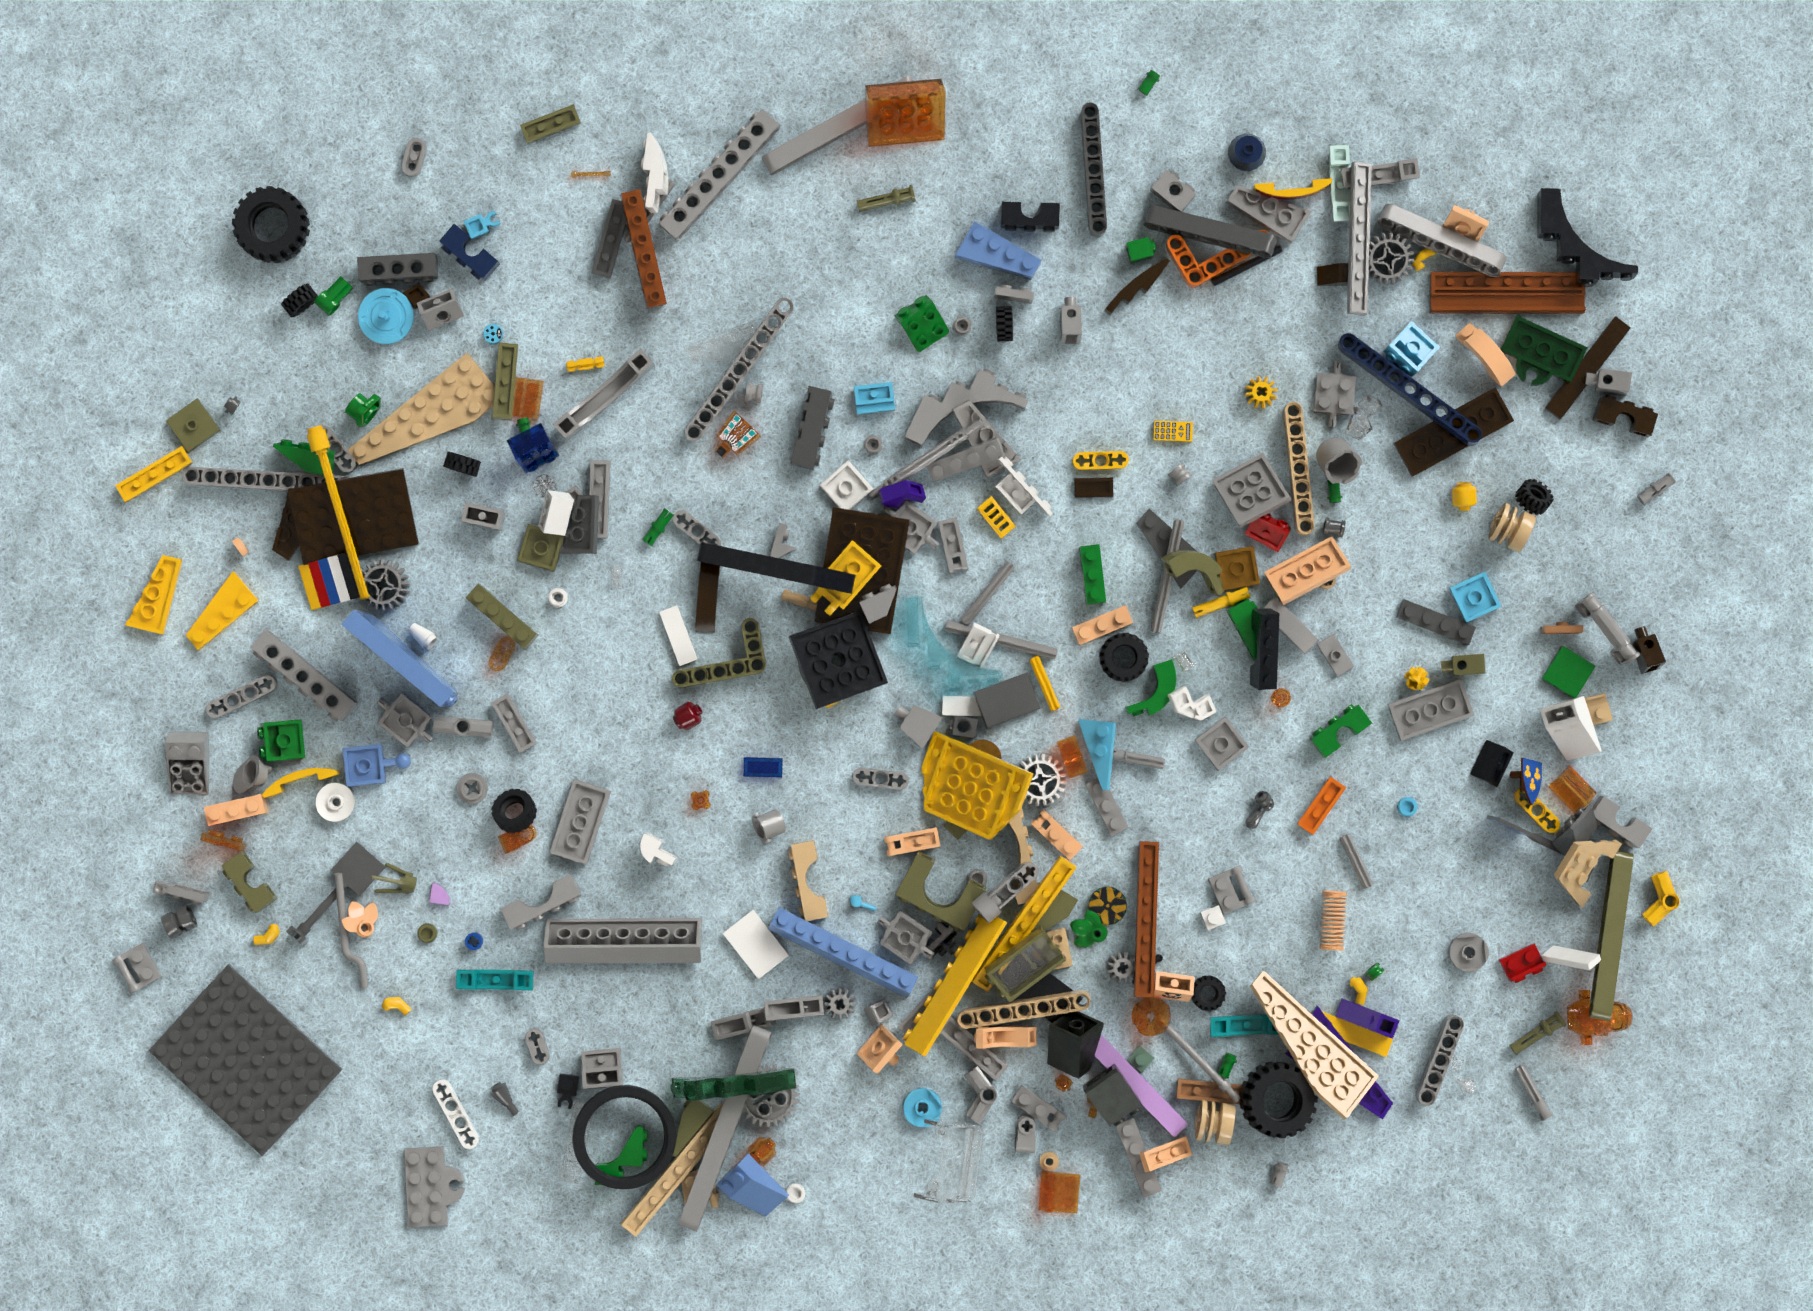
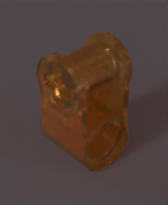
M530 825L529 828L522 830V832H506L497 837L505 854L533 841L537 836V831L534 826ZM525 830L531 832L529 838L523 836Z

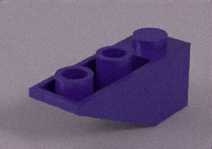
M1341 998L1335 1017L1392 1039L1400 1021Z

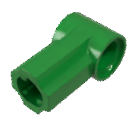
M340 276L328 290L323 291L315 299L314 303L330 316L339 308L340 302L350 293L353 287Z

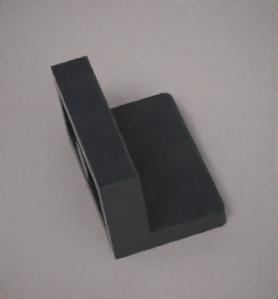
M1486 740L1470 774L1498 787L1514 752L1502 745Z

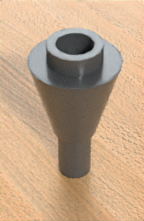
M498 1082L491 1087L490 1095L507 1107L512 1116L516 1115L519 1111L512 1102L513 1100L506 1083L501 1084V1082Z

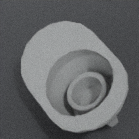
M257 755L250 756L237 769L234 775V790L239 794H243L253 786L263 785L272 771V767L259 760Z

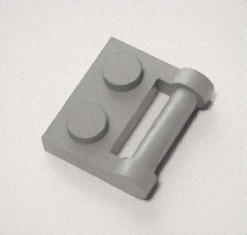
M1241 865L1208 878L1223 914L1256 901L1254 896L1251 895L1243 877ZM1231 875H1235L1244 899L1239 901L1229 878Z
M144 943L112 959L114 965L117 964L127 982L130 994L163 977ZM127 958L141 980L137 984L124 962Z

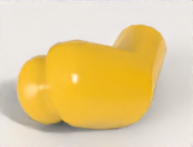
M1428 248L1421 250L1414 258L1415 261L1412 263V267L1414 266L1416 271L1425 268L1422 261L1436 254V252Z

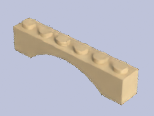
M1022 808L1008 823L1014 832L1018 844V866L1026 861L1031 862L1030 857L1033 856L1032 847L1027 845L1026 838L1029 837L1027 827L1022 825L1021 819H1024ZM1026 867L1027 872L1025 874L1031 875L1032 868ZM1018 874V876L1021 877L1023 881H1025L1023 876ZM1016 878L1013 879L1011 884L1012 889L1017 888L1019 884ZM1034 879L1014 897L1016 904L1026 903L1040 882L1036 883V879Z

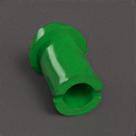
M1153 70L1146 73V78L1138 87V90L1148 96L1155 83L1160 81V75Z
M528 417L517 420L516 426L519 428L521 443L533 441L529 424L531 421L528 420Z
M1327 480L1329 497L1327 499L1329 503L1341 502L1343 496L1340 495V483L1333 484Z
M1226 1052L1222 1056L1223 1061L1217 1074L1229 1079L1233 1065L1237 1063V1056Z

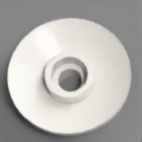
M341 783L325 785L316 797L317 811L324 819L332 822L346 819L352 813L355 806L352 791ZM336 798L340 801L338 806L333 804V800Z

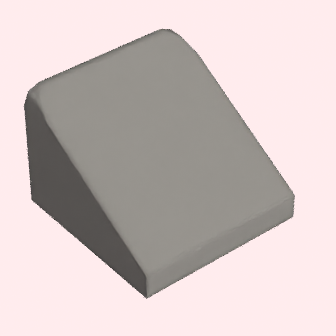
M885 998L864 1008L872 1026L893 1016Z

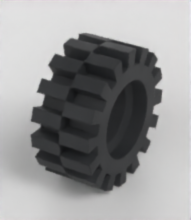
M306 283L287 295L281 306L292 318L300 315L310 305H313L318 295Z
M1012 306L996 307L997 342L1013 341Z
M448 451L443 467L477 477L481 462Z
M1536 479L1525 480L1516 491L1515 497H1517L1516 501L1520 502L1519 506L1525 507V511L1529 510L1530 514L1542 515L1552 504L1554 496L1550 494L1552 492L1550 489L1547 490V485L1543 486V482H1537Z
M1204 975L1197 978L1194 982L1192 1001L1201 1010H1216L1222 1006L1223 1001L1225 1002V986L1218 978ZM1212 986L1215 989L1216 994L1212 1000L1206 1001L1201 997L1203 987Z

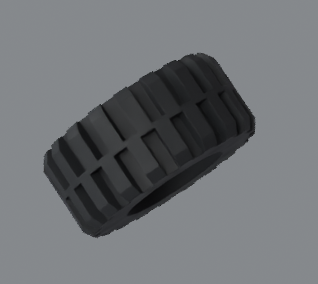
M267 186L266 189L262 187L255 188L256 192L252 193L249 191L246 193L247 197L244 200L241 198L238 202L240 204L239 208L234 209L235 219H232V225L234 226L233 234L244 251L255 259L270 263V261L280 263L282 259L287 261L291 259L292 254L297 255L300 252L299 248L301 245L305 246L307 242L305 237L309 236L310 232L308 229L310 225L309 218H307L308 213L295 196L278 187L276 189L273 186ZM279 208L288 217L286 232L281 238L273 242L260 240L254 232V223L257 216L265 209Z
M1267 1062L1264 1066H1257L1255 1072L1251 1071L1247 1075L1249 1077L1248 1081H1243L1242 1086L1244 1090L1243 1092L1240 1091L1239 1094L1242 1098V1102L1239 1103L1240 1109L1244 1110L1242 1115L1249 1121V1125L1258 1132L1273 1138L1293 1137L1297 1135V1131L1302 1132L1306 1129L1304 1126L1306 1123L1310 1124L1312 1122L1311 1115L1312 1113L1316 1114L1317 1108L1314 1107V1103L1318 1102V1096L1314 1095V1091L1300 1068L1284 1062ZM1278 1081L1285 1082L1293 1090L1294 1102L1286 1115L1280 1118H1273L1264 1110L1263 1097L1270 1085Z

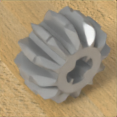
M1117 951L1118 958L1116 959L1113 955H1110L1114 962H1106V965L1112 966V968L1106 970V973L1114 972L1110 976L1111 980L1118 976L1116 983L1120 984L1121 978H1123L1124 983L1127 984L1128 976L1134 980V976L1131 973L1134 972L1135 962L1131 963V961L1134 960L1135 956L1131 955L1127 959V951L1124 952L1123 957ZM1121 962H1123L1124 965L1127 964V968H1125V972L1121 973V970H1117V967H1120Z
M838 987V994H836L834 989H831L833 997L828 994L825 996L831 1002L823 1003L824 1006H830L825 1012L833 1011L832 1019H834L836 1014H839L838 1020H842L843 1013L848 1019L850 1016L847 1010L851 1013L855 1012L853 1008L849 1007L857 1004L855 1001L850 1002L855 995L851 994L847 997L849 989H846L844 994H842V987ZM837 999L838 1001L840 999H843V1004L845 1005V1007L842 1008L841 1006L840 1009L837 1008V1003H835V1001Z

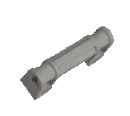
M1594 592L1588 594L1575 604L1579 613L1584 618L1591 617L1614 648L1610 653L1620 665L1628 664L1640 656V653L1636 652L1630 643V639L1625 635L1605 606L1600 604Z

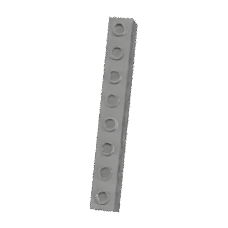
M763 109L760 112L756 111L750 118L751 122L747 127L745 125L741 127L737 132L738 137L734 141L730 140L724 147L725 151L713 158L710 168L708 170L705 168L698 176L700 179L695 184L691 183L685 190L687 193L682 198L679 197L672 205L674 206L670 212L666 211L660 217V227L677 242L780 129V124ZM756 127L763 130L759 136L752 134V130ZM748 142L750 146L747 150H741L739 148L740 143ZM729 156L737 158L734 164H728L726 159ZM717 170L724 172L723 177L720 179L713 177L714 172ZM705 184L711 186L708 193L700 191L701 187ZM690 199L698 200V204L695 207L687 205ZM678 213L685 215L684 220L681 222L675 220V215Z

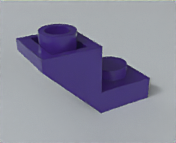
M908 480L880 488L878 491L881 504L899 509L905 499L923 503L926 499L923 485Z

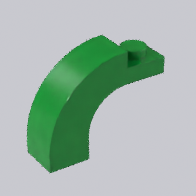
M1172 659L1152 666L1157 680L1155 692L1149 699L1125 707L1127 714L1132 713L1134 717L1143 714V709H1146L1148 716L1167 705L1170 701L1168 694L1174 692L1176 687V671Z

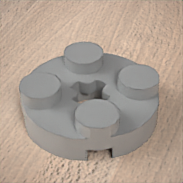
M1473 933L1458 935L1451 941L1449 946L1451 962L1456 968L1465 972L1479 970L1489 956L1486 942ZM1467 947L1474 951L1470 958H1467V955L1464 954Z

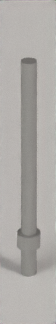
M1159 1013L1153 1018L1211 1077L1222 1093L1225 1092L1235 1103L1241 1099L1230 1087L1231 1084L1227 1080L1224 1081Z

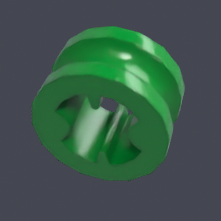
M1378 962L1365 972L1366 975L1370 976L1371 981L1384 971L1383 968L1379 967L1380 964Z

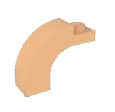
M1469 323L1455 335L1457 340L1481 361L1489 377L1501 387L1516 375L1504 353L1480 328L1477 329Z
M1037 1026L978 1027L974 1036L976 1048L1037 1046Z

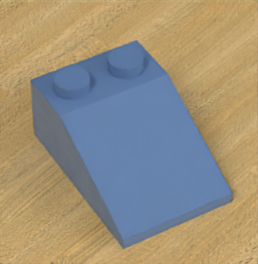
M749 1153L716 1184L730 1199L764 1216H767L789 1196Z

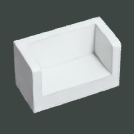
M546 491L538 524L543 533L565 536L574 502L569 493Z

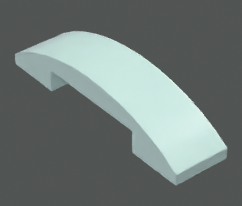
M1349 145L1329 146V178H1332L1330 199L1333 222H1350V188H1343L1341 169L1349 168L1350 165Z

